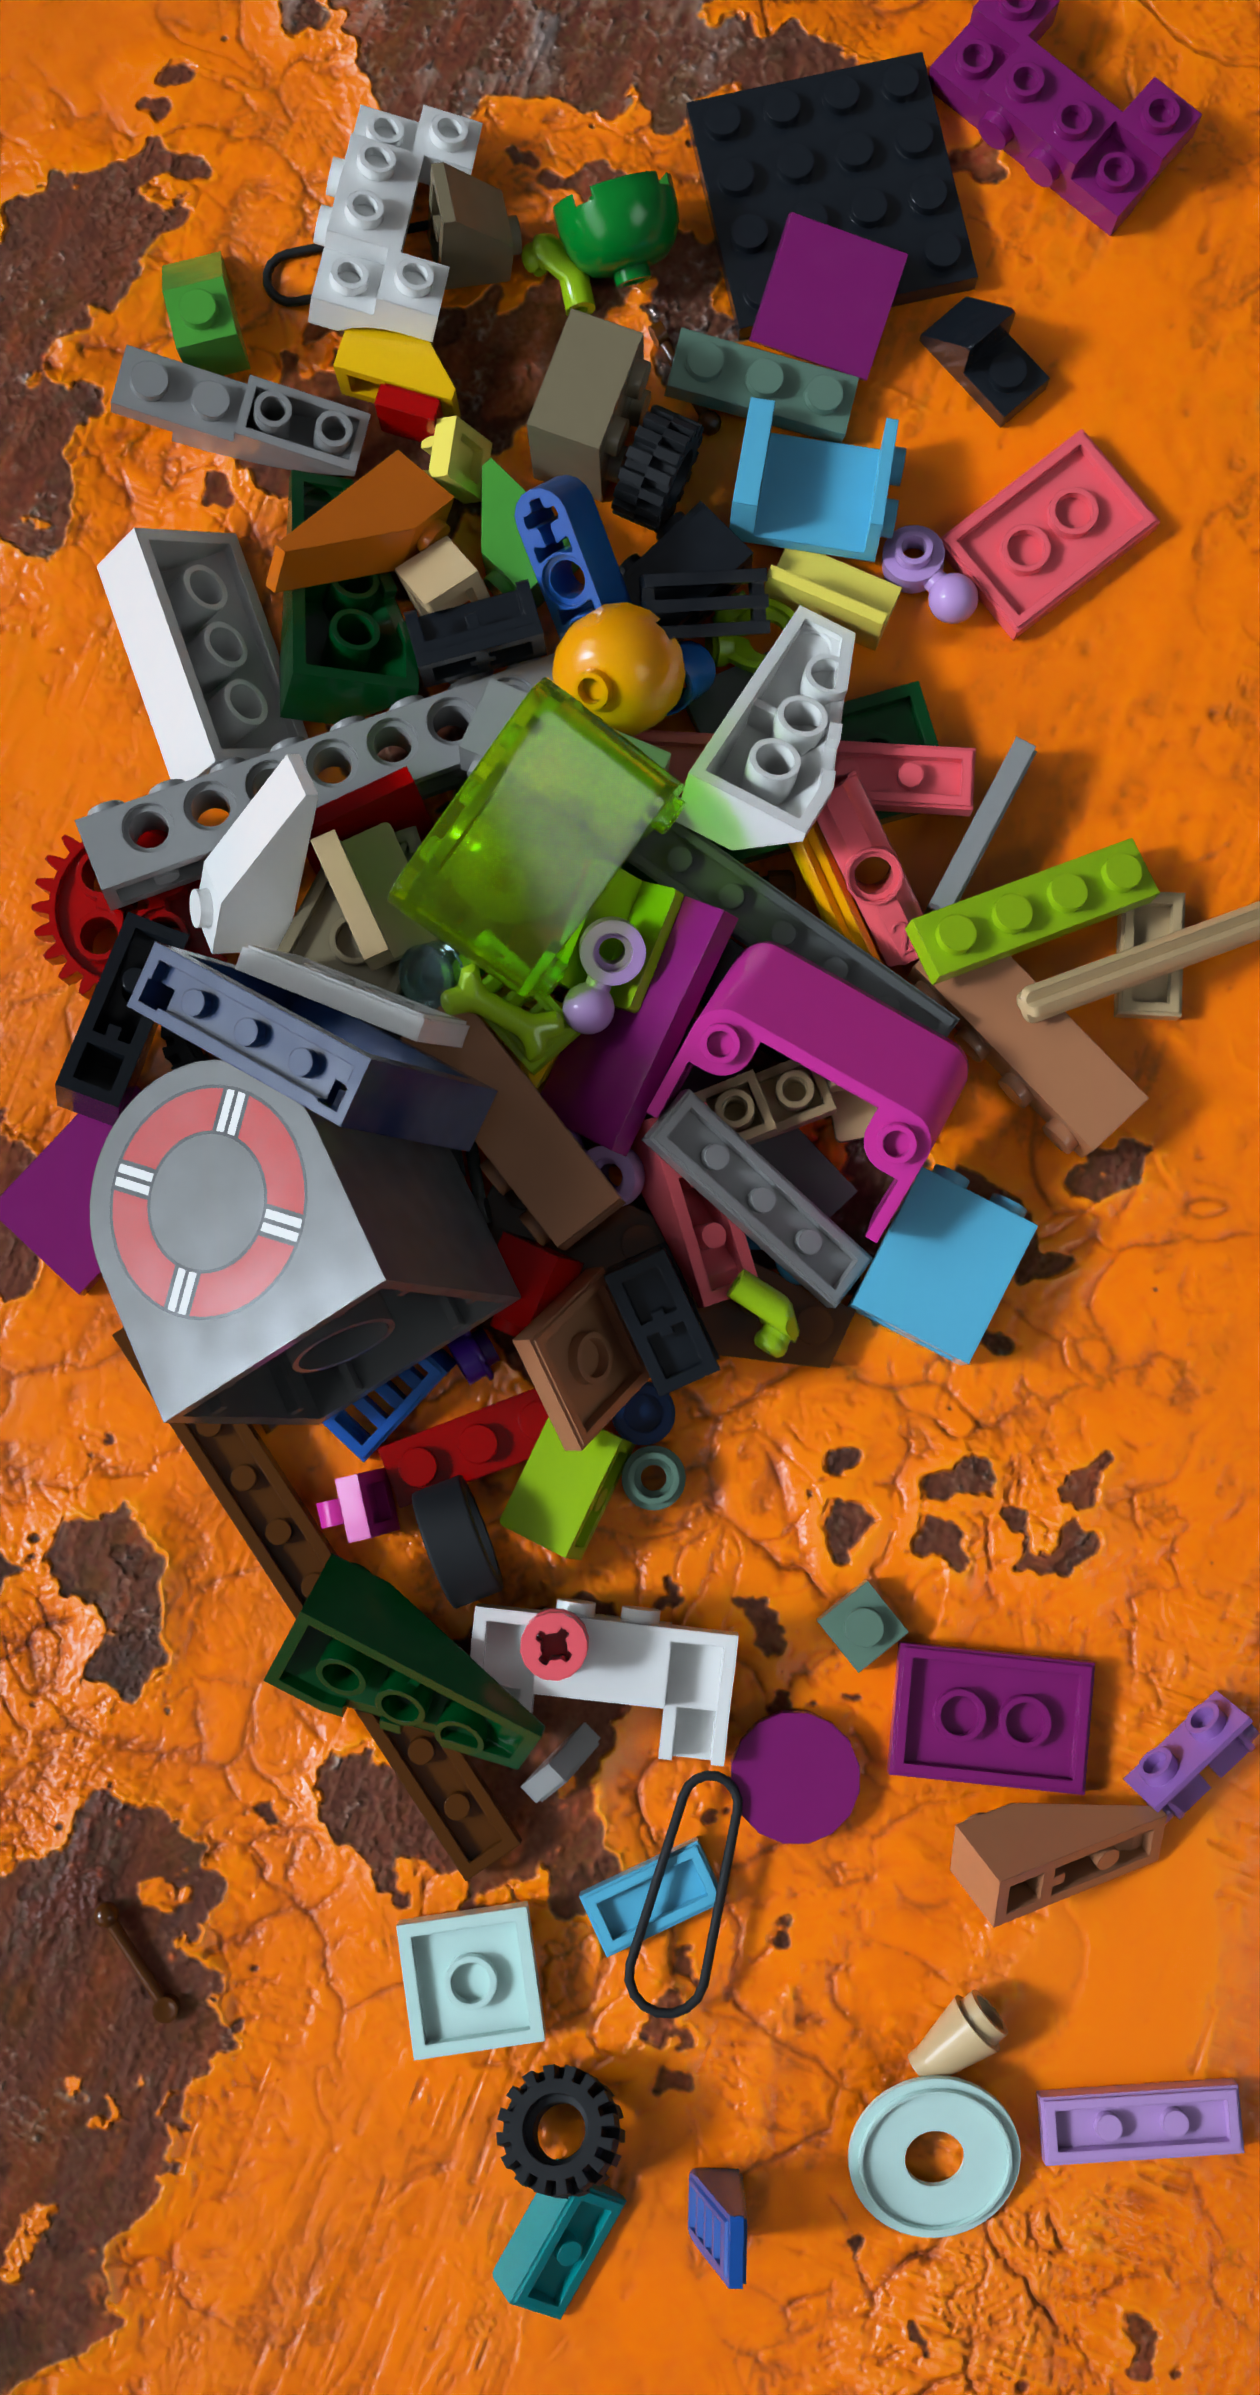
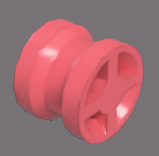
M550 1608L539 1612L529 1621L521 1637L520 1653L524 1664L534 1675L544 1680L560 1681L571 1677L581 1668L588 1652L589 1635L585 1624L575 1613L564 1608Z

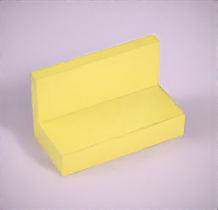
M785 548L777 566L771 564L767 573L768 581L765 582L764 591L765 594L769 595V598L782 602L794 612L801 605L855 632V643L876 651L900 597L902 587L825 554Z

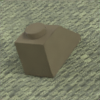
M444 162L431 164L427 236L433 262L450 267L445 290L510 281L513 256L521 255L522 238L517 216H507L502 190Z

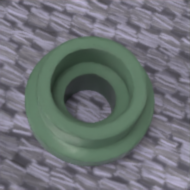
M652 1445L636 1450L627 1459L622 1470V1486L627 1497L635 1505L643 1509L661 1510L671 1506L681 1496L685 1487L686 1474L681 1460L674 1452L662 1446ZM657 1465L665 1471L666 1482L660 1489L650 1490L643 1485L641 1474L646 1467Z

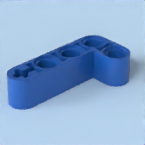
M561 475L521 495L515 509L517 529L560 640H562L574 622L600 606L623 602L632 604L593 496L586 484L577 477ZM552 506L555 507L558 513L557 516H555L554 512L552 511ZM568 537L570 544L565 547L563 540ZM572 562H575L583 571L585 585L575 578L571 566ZM693 641L678 642L683 653L686 688H683L680 700L666 716L676 714L685 709L707 692L714 683L716 674L714 660L709 651L699 643Z

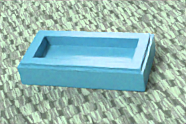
M697 1836L672 1848L643 1940L714 1907L718 1880ZM660 1854L580 1891L579 1898L606 1957L631 1946Z

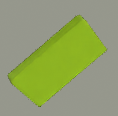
M592 858L544 978L567 990L580 983H584L588 974L584 970L579 956V942L583 932L591 923L600 918L610 916L623 918L631 922L640 932L646 947V958L641 971L635 978L625 984L612 986L609 993L613 998L615 1008L637 1013L642 1005L683 902L684 894L672 887L642 881L609 861ZM608 938L600 945L599 954L607 960L617 959L623 952V943L619 939Z
M548 1417L500 1517V1524L564 1558L581 1560L622 1475L624 1464L632 1454L636 1444L602 1429L582 1451H566Z

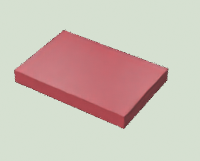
M1081 429L943 535L941 540L945 548V560L956 573L963 574L974 582L980 602L1014 641L1154 532L1160 520L1085 431Z

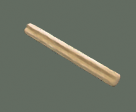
M1260 901L1028 985L1017 995V1006L1027 1022L1037 1023L1260 940Z

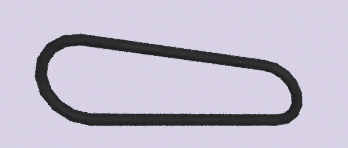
M703 1771L693 1775L684 1783L678 1795L625 1963L624 1981L630 1998L642 2011L656 2018L673 2019L689 2013L702 2001L709 1985L743 1802L739 1787L729 1776L719 1771ZM704 1781H717L730 1791L733 1799V1808L699 1984L694 1995L684 2004L674 2008H660L647 2002L638 1992L634 1980L635 1964L691 1790Z

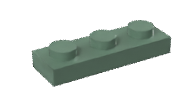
M681 327L664 396L746 419L750 397L775 401L772 426L829 442L842 443L846 435L859 377Z

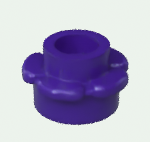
M483 1328L473 1333L468 1331L447 1344L469 1385L484 1377H487L489 1381L494 1379V1373L490 1366L499 1362L500 1358Z

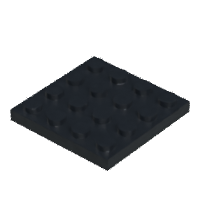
M922 52L686 103V120L738 340L748 339L751 336L786 220L791 212L907 253L908 257L891 307L975 289L978 275Z

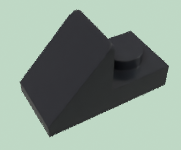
M966 296L923 332L919 341L1001 428L1046 390L1050 378L1009 335L1016 314L1011 307Z

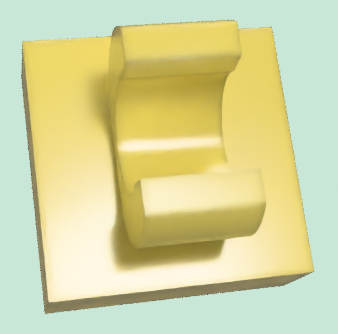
M458 416L437 418L434 436H429L421 442V449L431 455L429 470L423 471L463 504L482 502V465L490 459L492 442Z

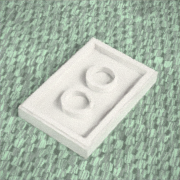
M248 945L247 947H242L235 969L416 1042L462 1048L470 1027L466 1025L467 1021L300 955Z

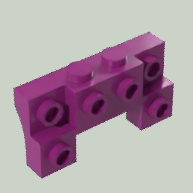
M979 0L973 7L970 23L930 66L928 77L932 93L978 129L979 134L989 146L997 150H1004L1024 166L1027 174L1035 183L1042 187H1050L1111 236L1131 214L1157 177L1194 136L1202 114L1156 77L1147 84L1124 111H1121L1036 43L1053 25L1060 0Z

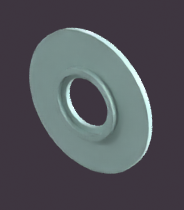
M944 2075L912 2078L902 2081L882 2092L860 2115L851 2134L848 2148V2167L851 2181L864 2207L886 2226L907 2235L923 2238L957 2235L973 2229L989 2219L1001 2208L1012 2192L1018 2177L1021 2161L1020 2143L1015 2125L1009 2113L997 2098L977 2084L961 2078ZM931 2131H940L952 2135L963 2148V2161L958 2171L950 2178L940 2182H925L916 2178L909 2172L905 2164L906 2151L911 2142L918 2136Z

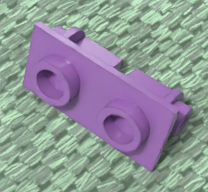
M1216 1690L1203 1703L1194 1707L1186 1719L1156 1748L1148 1751L1142 1757L1139 1764L1123 1780L1157 1813L1162 1809L1167 1814L1166 1823L1174 1816L1181 1820L1185 1816L1184 1814L1212 1788L1199 1773L1208 1765L1216 1775L1222 1778L1248 1752H1252L1255 1749L1252 1741L1260 1733L1251 1724L1253 1720Z

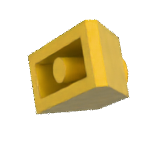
M367 327L345 329L333 364L343 395L374 403L380 384L387 383L438 398L441 403L443 417H461L455 387L429 341L385 329Z

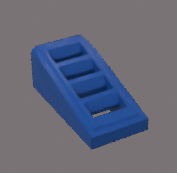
M441 1348L418 1362L428 1372L426 1377L414 1366L398 1375L413 1390L408 1396L391 1380L375 1389L395 1409L390 1416L368 1395L354 1402L353 1405L378 1428L372 1435L352 1418L345 1409L322 1422V1424L358 1458L365 1462L457 1363L453 1357Z
M694 2168L689 2173L688 2231L695 2246L729 2289H743V2284H746L747 2211L743 2175L739 2173V2169Z

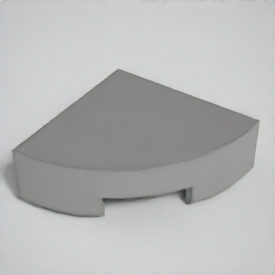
M584 1722L548 1756L522 1784L521 1788L535 1803L543 1802L569 1781L598 1747V1741L601 1738Z

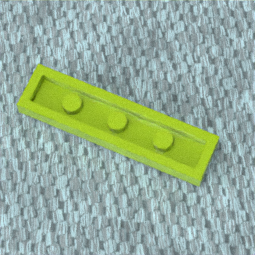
M1133 838L913 918L905 930L933 986L1149 904L1160 894V891Z

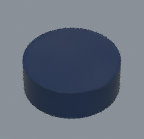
M647 1381L612 1418V1422L622 1438L636 1445H651L666 1437L672 1429L675 1421V1406L669 1393L659 1397L653 1382Z

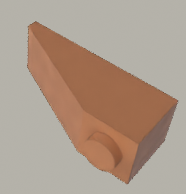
M1010 1803L987 1813L979 1812L973 1814L965 1821L955 1825L950 1871L994 1928L1158 1861L1167 1814L1162 1809L1157 1813L1151 1806Z

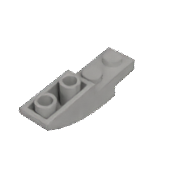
M126 345L110 402L112 413L171 431L173 442L270 467L342 476H355L371 416L369 413L257 376L250 375L246 384L130 345Z

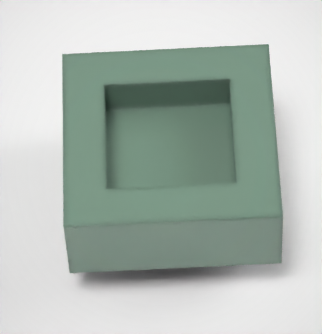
M866 1579L816 1619L858 1673L909 1633Z

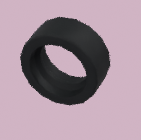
M458 1475L414 1492L412 1494V1503L424 1546L440 1586L453 1608L457 1609L501 1592L504 1585L498 1560L482 1515L463 1476Z

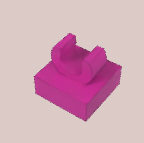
M385 1467L334 1479L338 1498L316 1503L321 1528L344 1524L348 1543L400 1530L392 1489Z

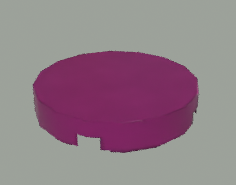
M780 1710L758 1719L740 1739L731 1759V1779L739 1787L743 1799L742 1816L759 1834L783 1844H809L831 1835L851 1815L860 1792V1765L849 1739L831 1721L808 1710Z

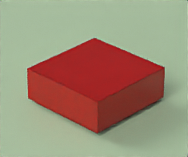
M387 383L380 384L374 405L383 432L422 442L429 436H434L437 418H443L441 403L438 398Z

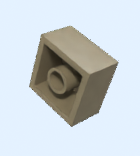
M571 308L527 421L533 477L535 479L546 482L561 475L577 477L587 485L593 499L600 502L604 499L610 481L618 484L620 469L624 466L627 459L625 455L629 447L624 444L631 426L637 428L642 426L643 418L648 411L651 399V391L645 389L651 370V362L644 360L643 333Z

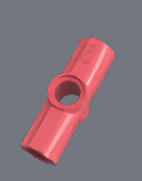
M852 771L844 775H838L835 777L831 797L816 821L845 878L847 889L854 897L887 967L906 965L919 957L905 928L913 918L924 915L923 910L857 772ZM869 857H881L889 863L888 872L883 879L869 884L863 883L855 877V870L861 861Z

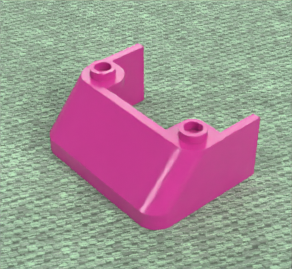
M773 941L756 942L737 956L691 1028L646 1112L658 1118L680 1092L694 1065L714 1075L726 1076L742 1070L750 1062L761 1042L877 1107V1110L866 1128L864 1149L868 1159L876 1168L894 1178L874 1211L865 1236L877 1243L926 1161L966 1084L969 1072L966 1054L951 1039L784 945Z

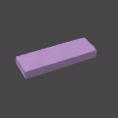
M1233 2078L1036 2090L1041 2157L1045 2166L1245 2153L1239 2086Z

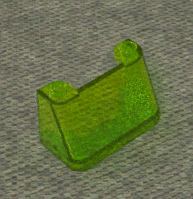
M544 677L530 690L407 863L389 892L388 903L526 1001L532 1002L537 993L547 998L560 983L569 968V965L561 960L566 951L565 944L641 838L648 837L654 829L664 835L677 820L686 805V802L679 797L684 790V784L548 677Z

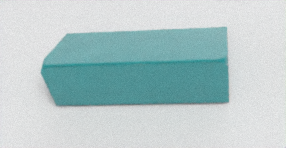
M595 2184L589 2188L591 2193L581 2197L568 2196V2199L554 2198L536 2193L492 2273L495 2282L509 2304L561 2320L627 2202L623 2195L605 2184L601 2186Z

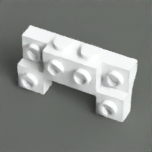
M360 104L354 132L351 133L345 159L333 156L326 195L335 198L333 207L321 204L318 213L313 243L324 246L311 296L308 316L309 323L336 331L365 327L385 329L433 343L450 267L403 253L419 182L430 185L431 164L444 162L471 175L482 130V122L427 105H423L420 121L416 122Z
M559 1598L557 1599L556 1608H564L575 1613L585 1624L589 1635V1646L586 1658L579 1670L571 1677L560 1681L544 1680L534 1675L524 1664L520 1653L521 1637L529 1621L539 1612L550 1608L538 1610L478 1603L475 1606L470 1657L530 1713H533L535 1694L663 1709L658 1759L672 1760V1756L710 1760L711 1765L724 1766L737 1658L738 1632L672 1625V1622L660 1621L661 1610L648 1607L622 1606L621 1616L595 1614V1602Z

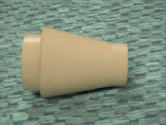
M972 1990L965 1997L957 1994L920 2044L908 2054V2059L919 2077L929 2075L951 2076L999 2052V2042L1008 2035V2029L999 2013L981 1993Z

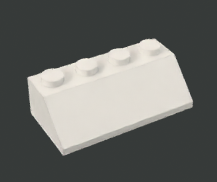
M133 528L97 565V569L170 779L188 781L208 774L213 766L224 760L236 757L244 758L245 760L269 753L275 744L287 738L300 736L309 739L302 720L280 718V656L236 533Z

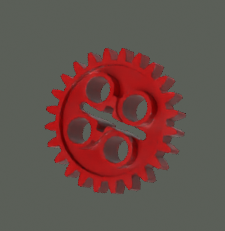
M157 829L149 830L139 837L137 845L143 848L157 847L166 840L168 833ZM64 834L61 839L70 852L67 857L63 859L58 856L47 855L45 858L50 866L57 871L55 878H37L35 881L37 886L49 894V900L32 904L31 910L39 916L49 919V922L35 929L34 934L43 942H56L43 954L45 960L52 965L65 963L58 977L69 986L82 979L78 993L91 1000L112 951L111 949L103 954H94V938L99 932L107 928H116L119 934L126 917V912L137 909L138 902L111 911L103 893L94 889L96 875L83 841L79 843L74 838ZM201 879L143 899L148 905V909L138 910L136 915L170 928H179L181 932L188 934L189 941L185 950L224 962L228 961L223 954L211 953L202 928H195L191 920L190 895L193 889L200 888Z

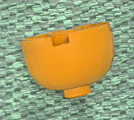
M628 602L600 606L574 622L556 647L552 667L556 698L562 708L633 737L661 722L667 713L675 707L682 695L686 672L682 649L675 636L669 639L665 630L656 623L661 619L648 609Z

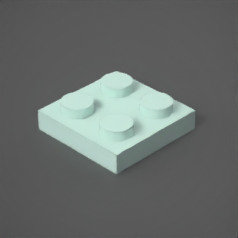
M528 1901L414 1917L398 1921L396 1930L414 2061L545 2041L546 2027Z

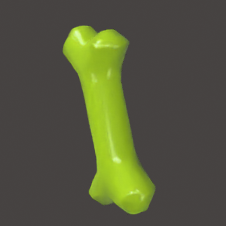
M475 963L462 967L458 984L455 987L444 990L440 995L441 1006L446 1014L474 1013L517 1035L524 1045L526 1058L529 1062H535L543 1058L547 1041L560 1036L565 1028L563 1019L557 1011L528 1012L490 992L483 984L479 967Z

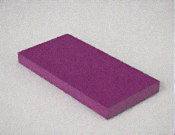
M684 896L639 1011L631 1013L615 1008L613 1019L604 1030L595 1034H580L559 1053L541 1095L567 1128L625 1157L627 1156L647 1114L646 1111L659 1089L739 918L725 910Z

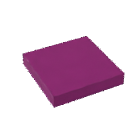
M793 212L789 213L749 341L831 370L859 377V380L867 381L908 254Z

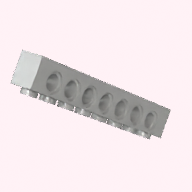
M555 653L542 658L538 657L509 665L506 670L484 678L481 675L461 678L451 684L447 691L427 698L421 695L405 697L395 702L389 711L367 719L363 716H351L335 723L329 732L309 739L300 736L284 739L275 744L269 753L249 760L240 757L224 760L213 766L208 774L188 781L183 779L163 781L151 788L148 795L125 803L121 800H110L94 806L88 811L87 816L74 821L110 910L112 911L200 880L206 858L287 754H300L319 794L316 808L406 766L422 800L473 783L468 778L467 772L461 769L459 745L462 739L447 741L439 737L437 732L446 726H457L464 731L467 730L490 678L562 707L556 698L552 677ZM389 746L401 747L409 753L405 759L399 762L384 761L377 754ZM329 767H340L350 773L345 780L335 784L326 783L318 778V775ZM218 808L229 813L227 819L217 826H204L197 822L200 815L209 809ZM157 829L168 833L166 840L157 847L143 848L137 845L139 837L149 830Z

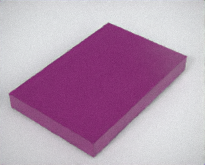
M138 1085L135 1086L129 1103L142 1091ZM78 1113L0 1196V1221L79 1295L85 1296L103 1277L95 1257L91 1238L90 1196L96 1164L101 1149L113 1126Z
M898 1641L887 1764L888 1774L1085 1795L1095 1663L1089 1660Z

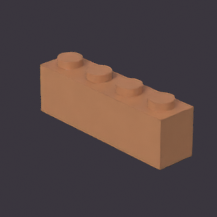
M1011 956L933 986L920 960L913 966L907 976V979L917 989L960 1018L954 1027L957 1030L954 1034L957 1044L976 1062L980 1063L985 1059L1002 1076L998 1080V1084L1003 1092L1021 1108L1030 1105L1045 1120L1046 1124L1042 1129L1046 1136L1064 1153L1070 1154L1074 1150L1080 1158H1083L1093 1152L1149 1099L1066 1012L1037 1023H1029L1023 1018L1021 1010L1017 1006L1016 997L1022 992L1024 987L1036 982Z
M440 1006L438 1009H436V1010H439V1011L445 1013V1011L443 1010L442 1006ZM469 1012L452 1015L467 1021L466 1025L470 1026L462 1048L421 1043L402 1036L400 1039L498 1091L475 1139L477 1145L487 1156V1159L479 1166L503 1196L512 1189L527 1208L519 1218L542 1247L552 1240L558 1248L566 1251L626 1204L479 1015Z

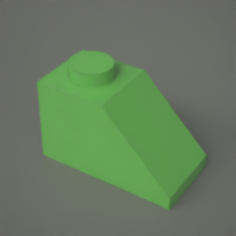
M221 251L163 265L162 292L176 349L182 362L222 376L251 369Z
M490 458L482 465L481 553L486 573L483 581L489 591L496 596L515 591V582L528 579L537 609L545 602L515 520L516 504L521 495L526 491ZM568 537L563 540L565 547L570 544ZM572 562L571 566L574 574L580 567L575 562Z

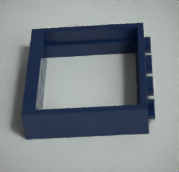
M155 941L127 1004L129 1008L340 1127L470 1152L498 1092L497 1090L376 1025L235 969L236 965ZM344 1084L347 1090L340 1106L337 1107L333 1103L341 1085Z

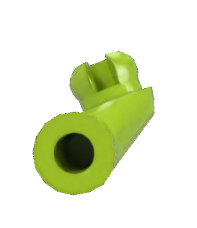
M551 233L535 235L533 242L526 244L522 249L521 258L525 269L529 273H534L537 277H541L549 272L559 280L567 316L571 308L592 314L596 308L589 275L580 271L570 260L560 238Z
M743 1269L731 1284L727 1297L759 1317L763 1326L754 1336L755 1345L775 1358L785 1355L789 1343H796L800 1332L793 1305L783 1293Z

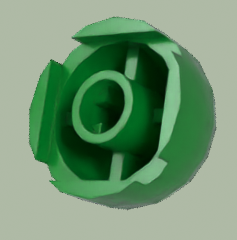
M657 171L634 173L589 186L592 196L588 198V202L576 207L573 194H571L553 207L558 234L570 260L580 271L594 278H614L617 288L634 286L651 279L649 267L664 259L676 240L679 224L678 204L671 174L667 172L660 180L658 179Z

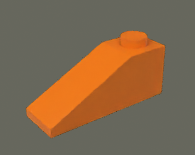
M397 450L275 544L266 586L274 593L395 571V568L446 535L448 536L450 526L446 524L455 497L401 451Z

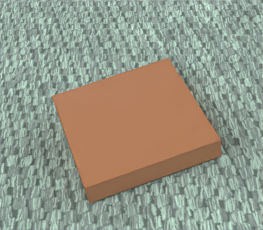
M604 1267L586 1268L512 1340L566 1451H582L650 1379V1375L605 1281Z

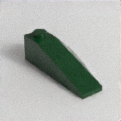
M291 470L286 535L354 484L353 480ZM379 573L283 592L280 650V718L334 725L340 720L351 716H369L390 708L395 702L405 697L418 694V665L406 621H404L395 599L397 587L391 573Z
M331 1553L263 1680L321 1711L343 1717L347 1707L381 1717L380 1729L401 1734L404 1726H413L433 1732L436 1740L444 1748L517 1770L541 1739L546 1727L391 1583L373 1575L364 1566L349 1562Z

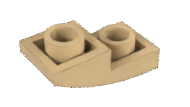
M792 1059L756 1074L752 1069L694 1093L699 1099L706 1102L707 1106L749 1145L837 1113V1107L824 1077Z

